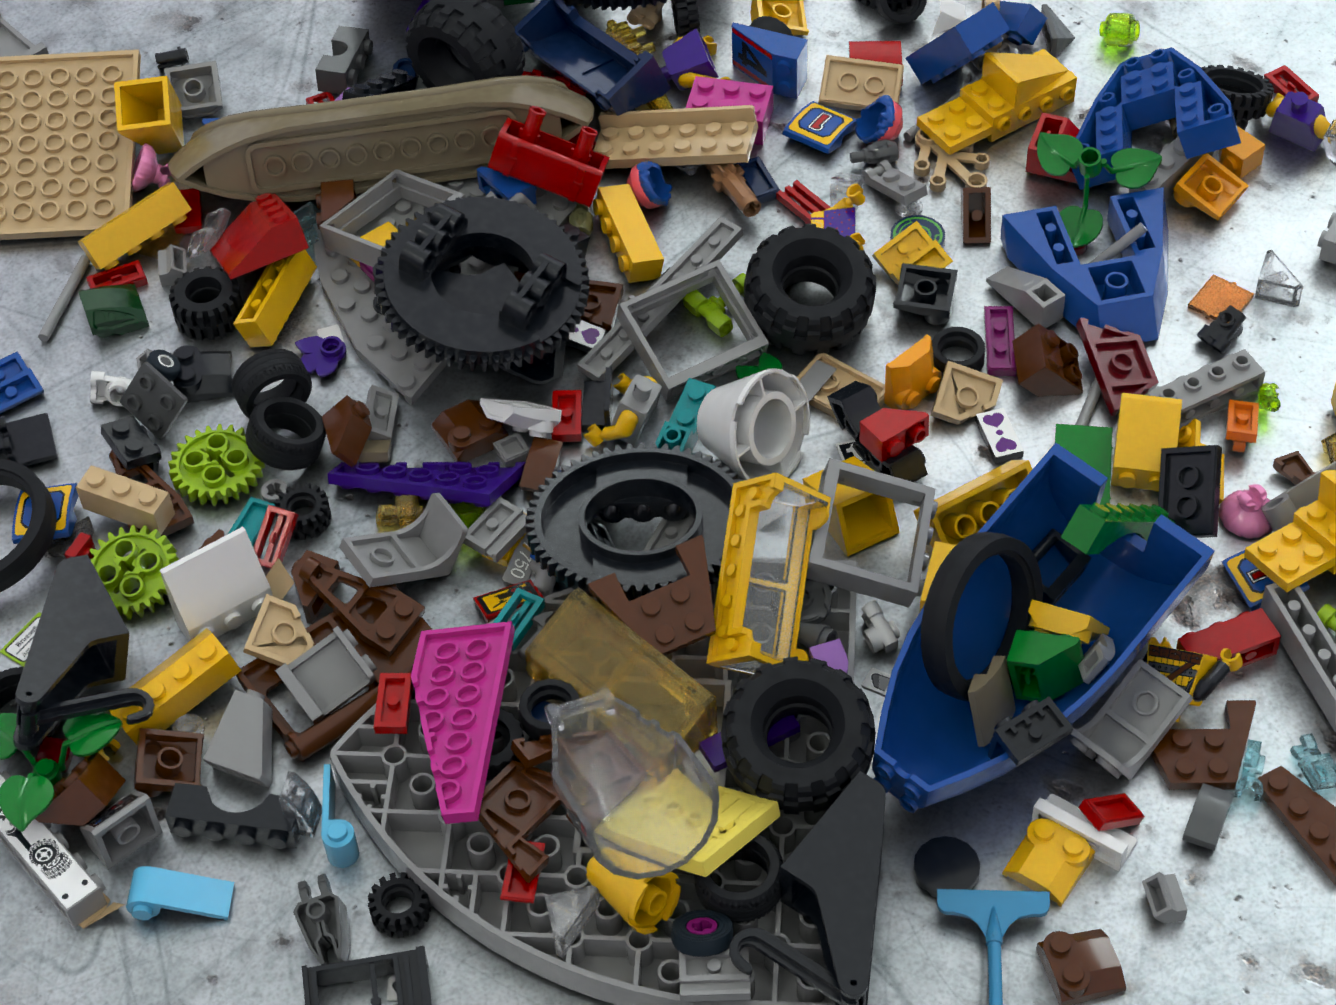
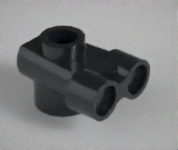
M1229 305L1224 311L1219 313L1218 317L1209 326L1205 324L1196 335L1223 355L1231 346L1229 341L1239 337L1243 332L1242 323L1245 321L1246 316Z

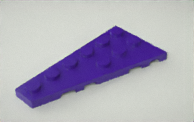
M341 462L328 472V484L340 485L342 489L362 488L371 493L385 491L392 492L395 496L415 495L420 496L423 500H429L432 493H440L449 503L467 502L474 503L477 507H487L522 477L526 462H516L515 467H500V462H489L488 465L472 467L470 462H423V468H408L407 462H396L395 465L380 468L377 462H357L354 467Z

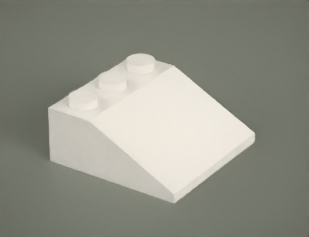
M244 527L160 569L177 625L188 641H191L206 628L216 638L238 628L241 624L258 615L266 594L273 596Z

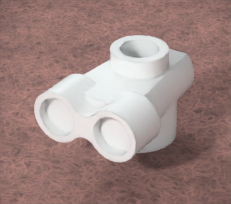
M91 371L90 403L104 404V401H109L114 406H123L120 403V399L133 379H127L122 376H108L103 371Z
M876 600L866 603L862 607L864 613L861 617L868 629L862 631L867 646L873 654L882 649L885 653L895 650L898 647L897 638L900 637L896 624L893 620L887 622Z

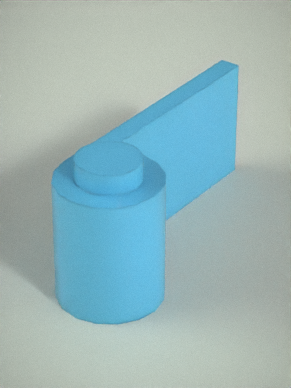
M324 764L322 841L330 864L337 868H346L357 861L360 853L351 823L346 820L335 819L336 784L331 765Z
M141 866L133 871L126 909L138 920H149L157 916L161 908L227 920L234 882L157 867Z

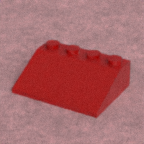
M264 193L255 198L256 201L249 203L209 247L210 253L230 280L309 248L298 217L275 193L272 195L271 193Z

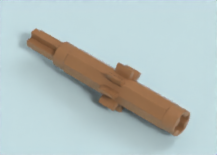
M733 163L704 164L712 174L711 177L715 181L712 185L718 193L723 191L726 196H729L746 217H753L758 214L761 209V203L745 183L746 179L742 176L745 171L739 164L735 166Z

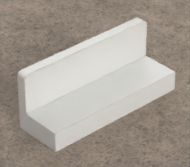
M1050 794L1046 800L1040 797L1033 807L1032 821L1040 818L1049 819L1082 836L1095 851L1094 858L1117 871L1121 869L1137 845L1136 837L1119 828L1098 831L1076 805L1055 794Z

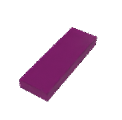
M984 306L987 374L994 377H1016L1017 370L1012 343L1015 339L1013 306Z

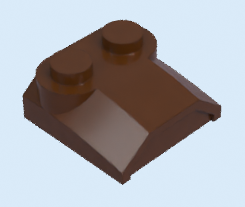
M468 399L442 411L431 424L433 431L455 462H468L494 450V442L509 436L503 427V423L486 418L479 400Z
M140 728L135 758L134 789L146 793L149 797H157L163 792H173L175 783L201 786V756L204 734Z
M1102 929L1074 934L1055 931L1047 935L1044 941L1037 943V953L1059 1005H1075L1126 991L1121 964L1109 937Z

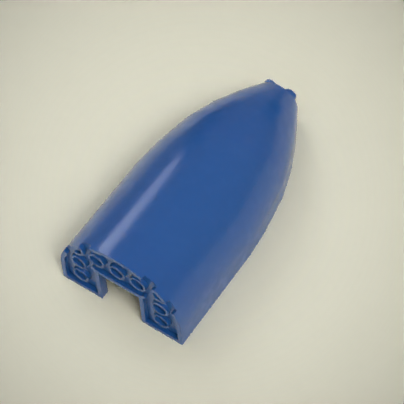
M1055 443L978 532L1008 535L1021 540L1032 551L1051 529H1055L1063 534L1079 504L1092 505L1093 502L1100 504L1108 478ZM1162 514L1154 522L1147 541L1137 534L1131 533L1117 539L1099 554H1087L1092 559L1086 570L1054 605L1092 616L1110 628L1107 636L1113 639L1115 645L1113 659L1092 683L1087 684L1084 682L1053 700L1071 725L1081 718L1115 683L1204 574L1211 562L1215 550ZM1055 545L1038 562L1042 584L1049 588L1069 565ZM998 554L983 561L974 571L965 586L956 611L953 628V654L956 667L966 680L973 678L974 674H980L989 665L993 656L997 653L1007 629L1011 611L1012 586L1009 569ZM924 606L909 629L893 667L881 710L872 762V770L875 775L873 779L883 786L886 793L890 792L899 799L900 805L911 813H914L917 809L962 795L1005 775L1017 767L1006 752L991 760L988 757L991 742L985 747H978L970 702L958 700L944 694L933 685L928 677L921 652V623ZM1096 640L1089 642V645H1081L1083 655L1094 644ZM1012 684L1016 707L1013 719L1021 714L1022 709L1032 701L1016 699Z

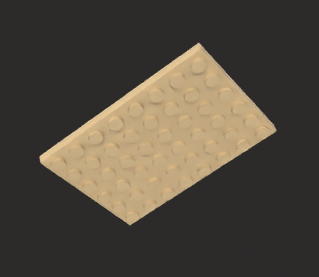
M139 49L0 57V240L87 236L132 206V181L134 178L136 142L117 132L114 82L140 79L141 54Z

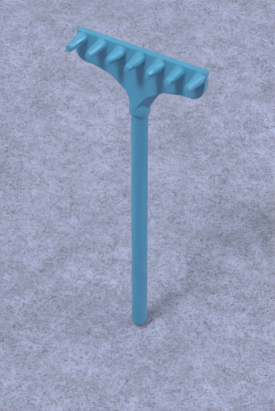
M937 889V908L942 914L970 918L979 925L985 936L988 950L989 1005H1003L1001 957L1003 936L1009 925L1018 919L1047 915L1050 907V892Z

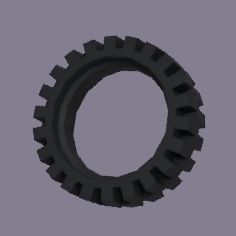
M1223 65L1201 67L1231 101L1236 120H1242V117L1245 120H1251L1252 118L1259 119L1265 116V110L1271 102L1274 90L1272 83H1269L1268 79H1263V76L1259 74L1254 75V72L1250 70L1246 72L1240 67L1238 69H1234L1233 66L1225 68Z

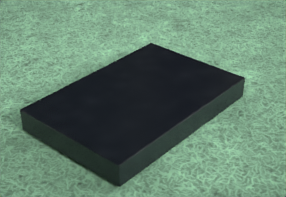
M1219 445L1161 448L1158 506L1169 513L1167 516L1169 519L1194 537H1217L1222 447Z

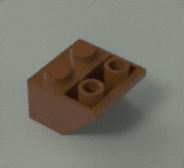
M1039 323L1012 341L1019 385L1037 397L1079 395L1083 393L1082 373L1078 363L1079 354L1072 343H1067L1058 337L1054 331L1046 329Z
M99 753L90 761L84 758L71 770V774L66 778H61L53 786L55 794L51 804L35 819L40 823L85 826L108 805L126 780Z

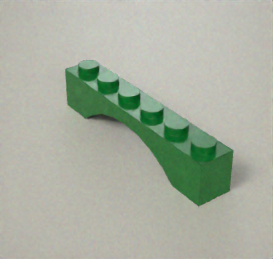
M1093 502L1092 505L1079 504L1061 538L1085 554H1099L1111 543L1127 534L1135 533L1147 541L1157 518L1161 514L1168 518L1169 513L1155 504H1152V506L1144 504L1136 506L1131 503L1129 506L1121 503L1117 505L1110 503L1100 505L1096 502Z

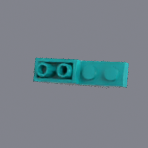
M688 378L669 422H664L655 442L657 448L668 444L670 450L677 445L680 446L681 452L687 448H691V451L694 449L699 439L697 432L698 411L705 396L716 388L715 385Z

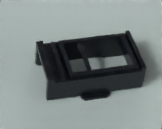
M418 946L415 950L307 968V965L302 966L305 1005H320L319 986L370 979L373 994L371 1005H381L376 978L395 974L398 1004L396 1005H432L427 969L429 965L425 946Z

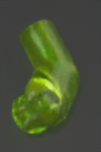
M1266 382L1259 387L1258 403L1260 409L1271 412L1279 410L1281 402L1277 398L1279 396V393H1276V389H1279L1277 384Z

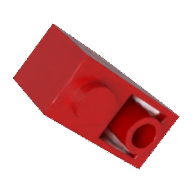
M882 408L860 421L859 442L881 463L890 457L899 455L907 447L919 443L929 436V415L926 412Z

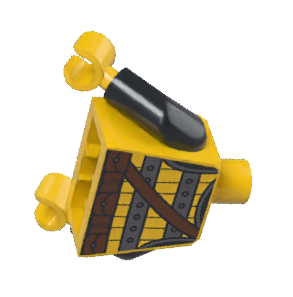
M1156 637L1150 638L1148 650L1142 659L1192 695L1193 699L1189 705L1200 706L1203 700H1206L1230 671H1237L1243 665L1241 654L1237 653L1231 659L1232 654L1228 648L1223 649L1220 653L1222 661H1217V657L1173 649L1166 637L1163 638L1160 644Z

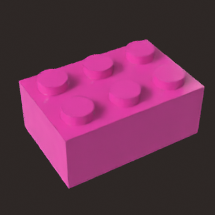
M696 76L686 108L753 105L758 123L754 144L763 145L774 110L773 86Z

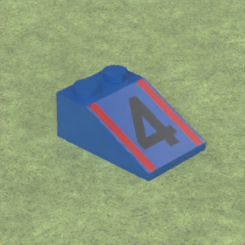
M733 22V66L758 84L773 86V94L797 99L807 81L808 39Z

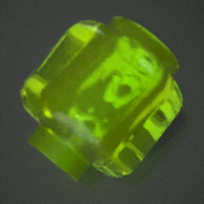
M1109 13L1105 21H1102L1100 24V36L1104 37V41L1108 46L1129 47L1139 38L1140 23L1131 13Z

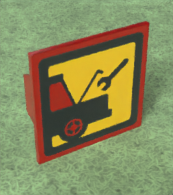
M530 579L474 597L473 601L483 614L486 623H489V620L495 619L517 588L542 598L544 596ZM522 599L517 608L521 607L526 600Z

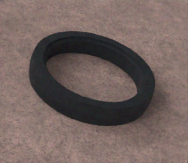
M0 459V485L12 486L27 493L32 503V515L28 529L21 541L8 555L0 560V592L23 579L41 561L52 542L57 521L55 505L45 484L26 466L6 459Z
M978 532L960 541L940 565L926 598L921 623V652L924 667L931 682L939 691L958 700L969 702L968 690L973 678L967 680L963 678L955 664L953 654L954 620L965 586L978 566L989 557L998 554L1006 563L1011 578L1012 602L1010 617L1004 638L995 656H1006V659L1008 658L1016 630H1034L1028 626L1031 619L1028 610L1032 599L1043 602L1042 578L1035 555L1024 542L1005 534ZM990 663L980 674H987Z

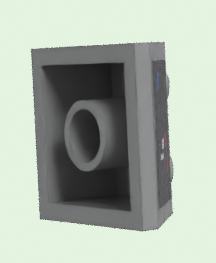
M136 790L126 797L118 799L113 806L96 815L85 826L80 827L87 846L108 870L163 833L150 797L146 793Z

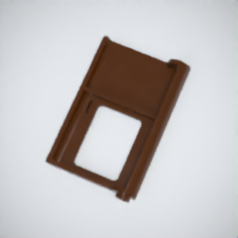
M396 584L384 585L400 591ZM364 598L356 610L365 621L375 623L387 606L379 600ZM335 611L305 628L307 633L309 632L314 642L313 646L330 635L336 626L342 632L348 629L358 642V645L354 648L362 657L367 654L377 669L373 674L377 680L368 686L367 692L301 733L295 732L267 697L269 691L284 683L275 671L280 666L256 658L240 668L242 671L236 677L246 692L248 689H251L265 696L264 701L272 708V726L285 741L284 747L292 759L298 757L299 760L304 761L341 738L376 703L380 673L412 672L421 631L433 630L422 617L390 658L365 643Z

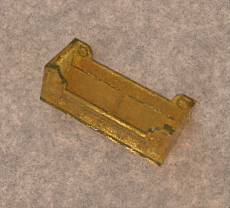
M579 587L568 595L525 651L526 670L535 681L551 678L571 684L578 692L581 704L637 749L640 757L639 762L648 770V774H654L662 782L699 750V742L718 733L716 696Z

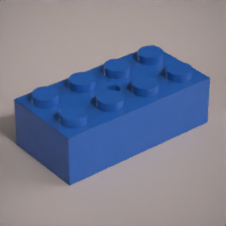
M994 2L907 56L906 60L921 84L930 79L934 84L1002 42L1003 38L1001 35L1010 29Z

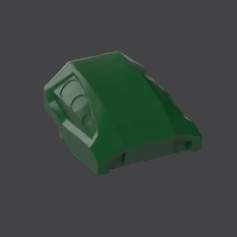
M135 284L111 285L78 290L92 335L106 338L113 334L123 335L149 327Z

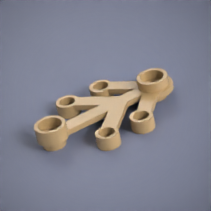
M921 129L918 130L915 135V144L920 148L918 159L914 162V173L920 177L927 176L930 173V162L928 159L932 151L938 157L934 175L930 178L929 187L933 192L945 190L947 166L965 183V188L987 187L988 180L984 174L980 172L970 173L960 162L971 163L975 169L983 171L989 168L990 157L988 154L972 153L973 143L948 155Z

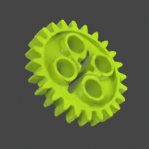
M218 424L216 430L213 431L209 425L206 426V432L204 433L196 429V436L194 438L187 435L184 436L186 444L177 443L178 451L171 452L172 460L168 461L170 467L169 475L175 490L180 491L181 497L188 495L190 502H194L199 498L202 506L207 500H211L212 505L216 506L220 499L226 505L231 496L237 501L240 500L238 493L249 494V485L257 487L256 478L263 477L262 469L266 467L248 448L244 428L241 427L235 432L232 424L226 430H223L221 424Z
M132 525L129 533H126L120 527L119 535L116 537L111 532H108L109 541L104 542L99 539L98 543L101 548L99 550H89L94 556L90 560L120 616L123 613L128 620H131L133 612H137L140 618H143L144 609L146 608L154 613V604L157 602L165 605L162 596L164 594L168 595L160 569L179 560L176 554L177 550L172 543L170 544L166 535L161 536L157 529L150 532L145 525L141 528L140 532L135 525ZM132 551L129 555L123 557L127 552ZM156 563L152 568L148 569L151 564ZM115 575L112 580L106 582L109 577ZM139 587L137 592L131 594L135 588Z

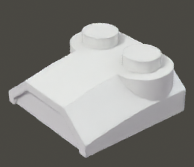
M480 398V405L486 418L513 426V431L529 433L530 436L546 438L547 433H553L554 427L561 421L562 410L530 401Z

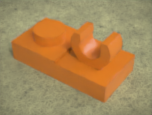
M1229 399L1225 439L1233 440L1232 451L1244 453L1246 442L1256 443L1259 403Z

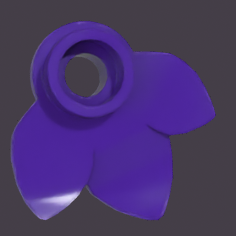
M311 336L295 342L296 347L304 354L300 359L308 373L316 372L320 378L332 374L338 367V361L343 359L347 352L345 343L336 336H328L324 339L319 336Z

